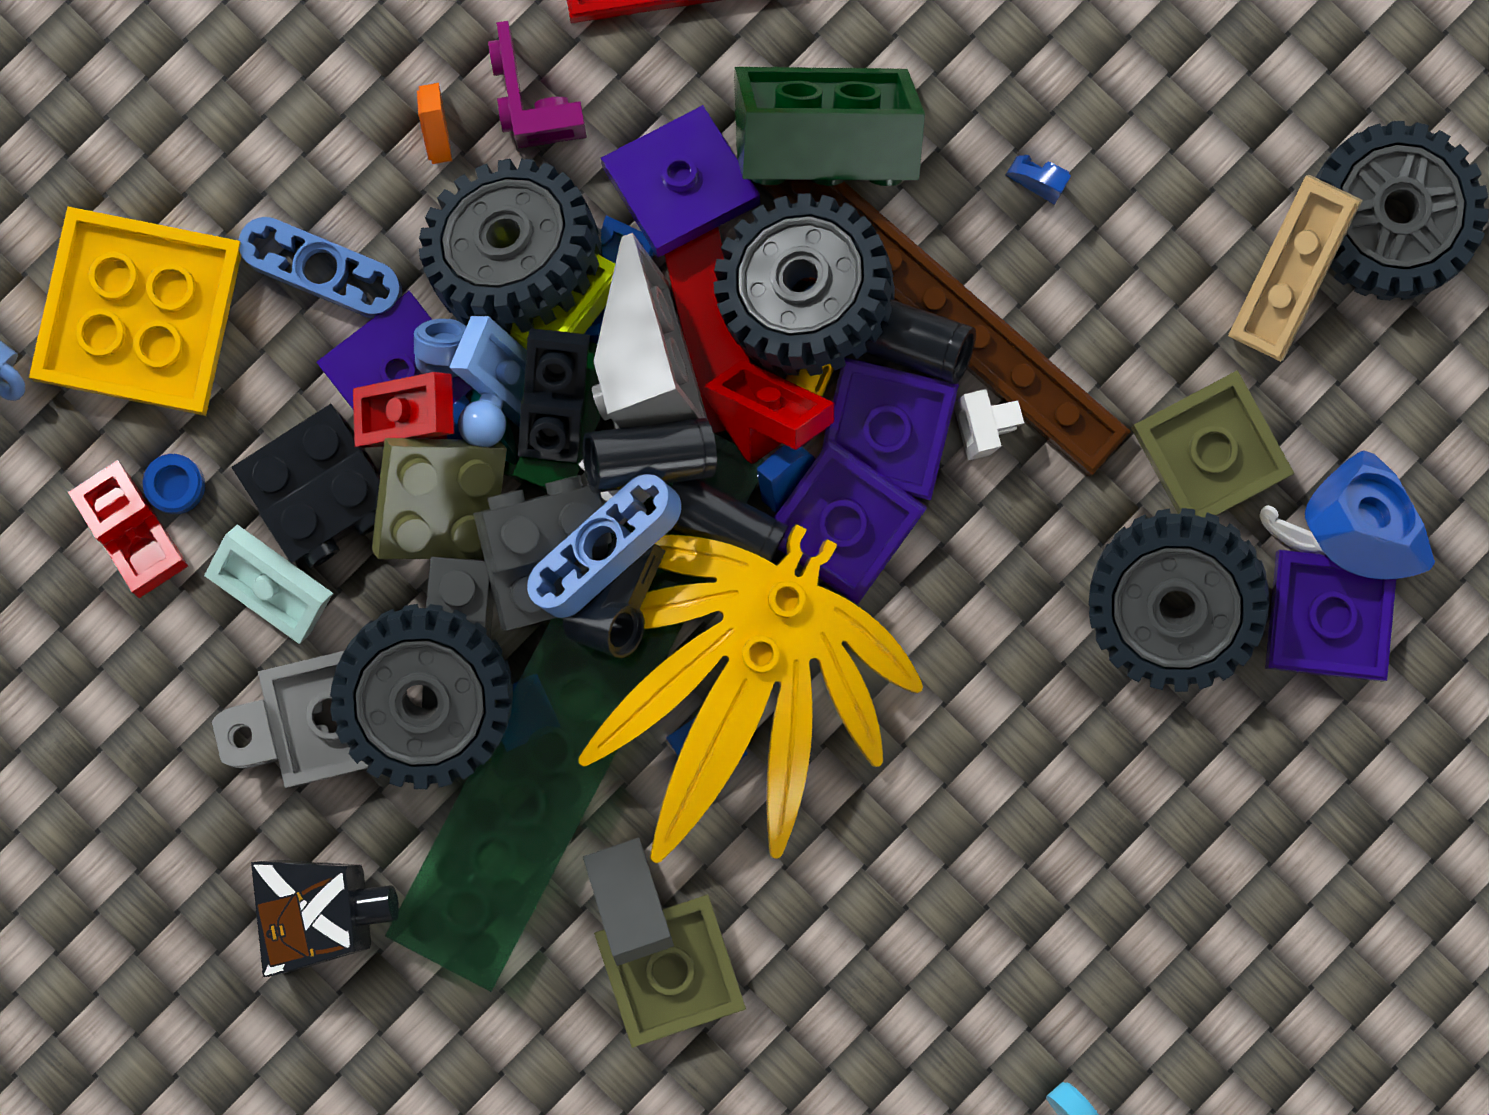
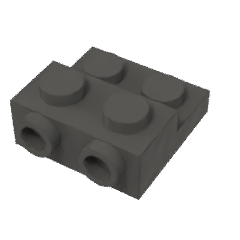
M580 475L546 483L548 495L525 500L523 490L489 497L487 499L490 509L473 513L502 630L507 631L557 618L547 613L531 600L527 584L533 568L603 506L601 493H593L589 485L583 486ZM610 532L601 535L595 541L592 548L593 560L598 561L605 558L608 551L607 544L612 542ZM578 560L575 561L574 564L582 570L580 573L585 575L589 569ZM561 577L553 584L556 588L555 596L557 597L565 590L562 585L563 578Z

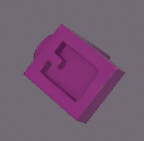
M496 22L499 40L488 41L493 75H505L508 96L497 98L502 132H514L518 149L587 138L580 101L569 103L567 97H549L536 101L534 103L535 109L524 110L509 22Z

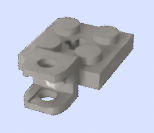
M344 651L258 671L264 700L228 708L217 714L212 721L221 762L235 768H252L279 761L284 786L287 789L367 769L368 765L362 760L357 764L349 755L350 747L347 743L341 744L336 732L329 733L326 725L316 726L314 721V715L323 711L322 702L332 699L330 697L331 685L336 667ZM242 727H249L252 732L251 742L246 747L238 748L234 741L235 733Z

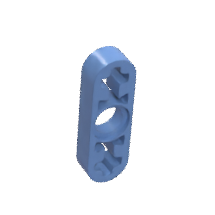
M271 217L256 218L247 223L240 233L239 241L241 244L239 251L252 269L367 318L373 319L376 315L388 311L394 306L397 299L402 296L401 283L394 271L387 265ZM270 232H275L276 242L282 248L294 253L296 242L304 243L294 255L292 272L284 271L290 263L285 257L268 252L264 260L259 259L260 252L253 245L256 237L266 239ZM316 253H328L337 262V271L334 277L322 284L309 281L304 272L307 260ZM349 264L358 265L352 274L356 279L373 284L377 276L384 277L382 284L389 292L386 299L376 297L372 305L365 304L367 297L364 292L350 284H347L346 295L338 294L348 279Z
M645 474L632 479L533 568L527 584L531 600L554 617L566 618L576 614L673 528L681 513V500L677 492L655 475ZM652 496L654 498V505L657 508L653 513L647 515V510L643 503ZM622 519H628L627 523L635 528L632 533L620 524ZM614 532L617 537V543L612 554L603 560H593L592 548L595 541L605 533ZM578 560L589 571L585 575L581 574L582 570L574 564L575 561ZM561 577L563 578L562 585L565 590L557 597L555 596L556 588L553 584Z

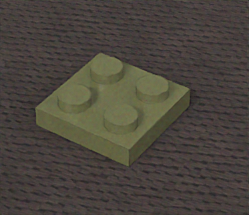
M1238 370L1131 427L1178 514H1180L1182 508L1195 509L1196 516L1205 517L1207 512L1217 516L1295 474Z
M385 438L372 551L378 559H431V557L484 559L473 513L490 509L487 498L501 494L507 452L505 445L501 441L490 447H478L468 444L464 439Z
M708 894L663 909L674 947L628 963L616 965L605 929L594 933L632 1048L746 1010Z

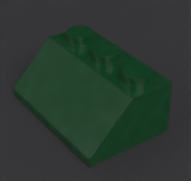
M735 67L736 147L743 179H752L754 182L763 185H778L784 183L786 179H807L825 186L838 185L843 183L844 180H869L871 183L880 186L898 185L902 180H919L925 113L908 69Z

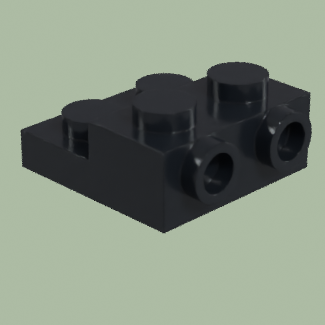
M331 403L231 467L260 511L259 515L290 563L297 568L307 563L309 568L312 569L326 562L340 551L336 543L354 531H357L359 536H364L374 531L380 477L362 449L355 447L353 435Z

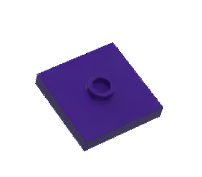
M703 105L601 157L603 170L657 258L761 205L760 194L750 179L742 178L736 156Z
M409 290L397 299L391 309L376 315L316 361V363L353 409V388L422 374L415 364L414 331L419 325L432 319ZM452 377L454 404L464 395L467 398L475 389L461 377Z
M844 357L846 366L840 370L833 399L834 423L826 428L822 449L832 439L909 495L931 500L959 384Z
M830 439L774 517L789 526L778 549L787 555V538L796 524L807 529L800 542L803 554L799 564L803 567L809 558L817 556L823 541L828 539L836 543L837 546L833 555L826 563L820 565L818 578L858 605L927 507Z
M1287 550L1276 551L1265 669L1380 682L1387 681L1396 579H1374L1356 575L1341 568L1329 559L1327 555Z

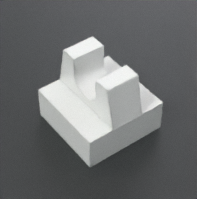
M987 389L964 394L954 404L968 461L990 456L1002 446L999 435L1015 431L1017 426L1024 424L1018 401L991 406Z

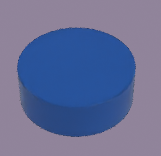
M165 454L156 458L147 467L143 476V490L148 501L157 509L168 514H183L192 510L201 501L205 491V478L199 466L189 458L180 454Z

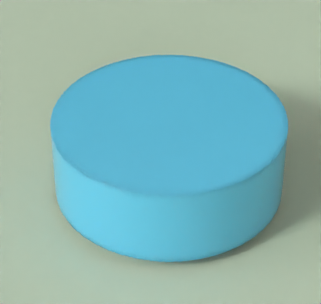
M1061 1082L1046 1096L1047 1101L1057 1115H1099L1090 1102L1068 1082Z

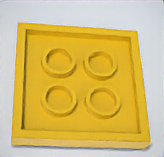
M67 206L29 378L45 384L206 416L240 265L241 253L239 249L241 242Z

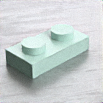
M238 524L225 534L204 575L298 644L311 634L333 594Z

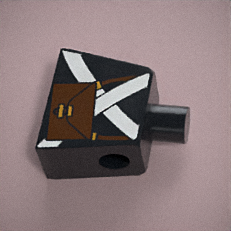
M293 860L251 862L263 977L291 973L370 949L371 935L369 924L395 922L398 919L399 902L394 886L365 888L364 870L360 864Z

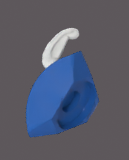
M1363 450L1348 459L1314 492L1305 509V520L1311 531L1278 519V511L1272 506H1264L1260 512V519L1264 527L1275 538L1290 548L1305 553L1327 555L1329 559L1341 568L1359 576L1374 579L1405 578L1429 571L1435 564L1425 525L1399 478L1380 458L1368 451Z

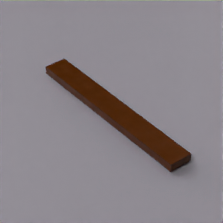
M750 179L755 186L773 201L774 199L787 196L790 203L794 204L798 202V194H811L815 202H820L822 195L835 198L839 207L847 203L857 210L860 217L865 216L873 225L888 254L894 276V301L974 327L976 329V341L966 370L1004 403L1018 401L1023 419L1089 477L1096 472L1131 432L845 182L838 185L825 186L807 179H786L784 183L778 185H763Z

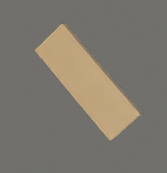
M1311 175L1305 176L1229 332V337L1280 362L1284 360L1362 202L1361 199Z

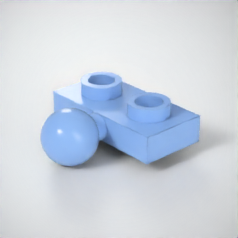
M489 316L470 317L449 367L481 395L479 401L470 403L462 410L458 420V428L462 438L468 444L478 447H490L501 440L506 430L505 416L518 427L520 426L521 401L525 384L527 350Z

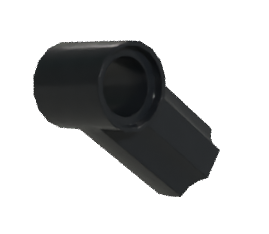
M616 534L614 535V538L609 546L605 558L610 556L616 547ZM654 544L580 611L572 616L563 618L564 632L569 640L619 658L629 656L635 651L641 642L645 625L643 612L640 610V607L666 551Z

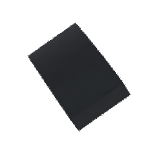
M530 328L527 338L524 394L520 410L518 456L578 462L590 335Z

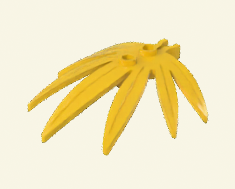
M797 524L792 528L787 538V555L777 565L742 548L706 538L664 535L655 543L666 551L658 567L659 569L687 576L715 578L716 582L679 585L647 592L640 607L645 620L644 629L674 625L717 611L722 614V621L692 639L649 673L613 710L578 757V764L580 766H588L624 746L675 708L697 687L723 656L728 658L727 664L712 686L690 728L672 772L654 834L650 854L652 862L660 863L684 839L721 792L743 756L757 728L775 682H779L780 688L774 711L768 755L767 829L770 856L774 859L782 856L799 811L809 766L813 718L809 661L812 658H815L819 663L831 700L851 738L873 767L882 765V741L874 705L865 682L855 663L842 646V641L870 669L892 684L912 693L921 692L923 684L902 647L877 620L846 598L817 586L820 565L826 563L833 555L837 546L836 543L828 539L823 541L819 553L816 557H811L806 561L799 577L794 572L803 554L800 542L807 529Z

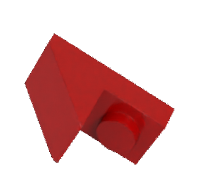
M743 359L704 385L705 398L744 458L751 464L757 462L780 444H785L797 450L834 423V402Z
M430 372L353 388L355 447H384L385 438L447 439V435L454 434L452 374Z

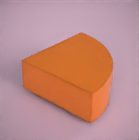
M439 83L419 86L417 91L418 115L428 160H431L432 164L452 161L449 133Z

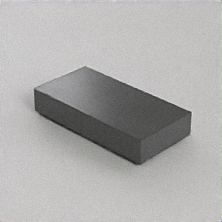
M638 837L583 856L616 965L619 966L674 947L640 838Z

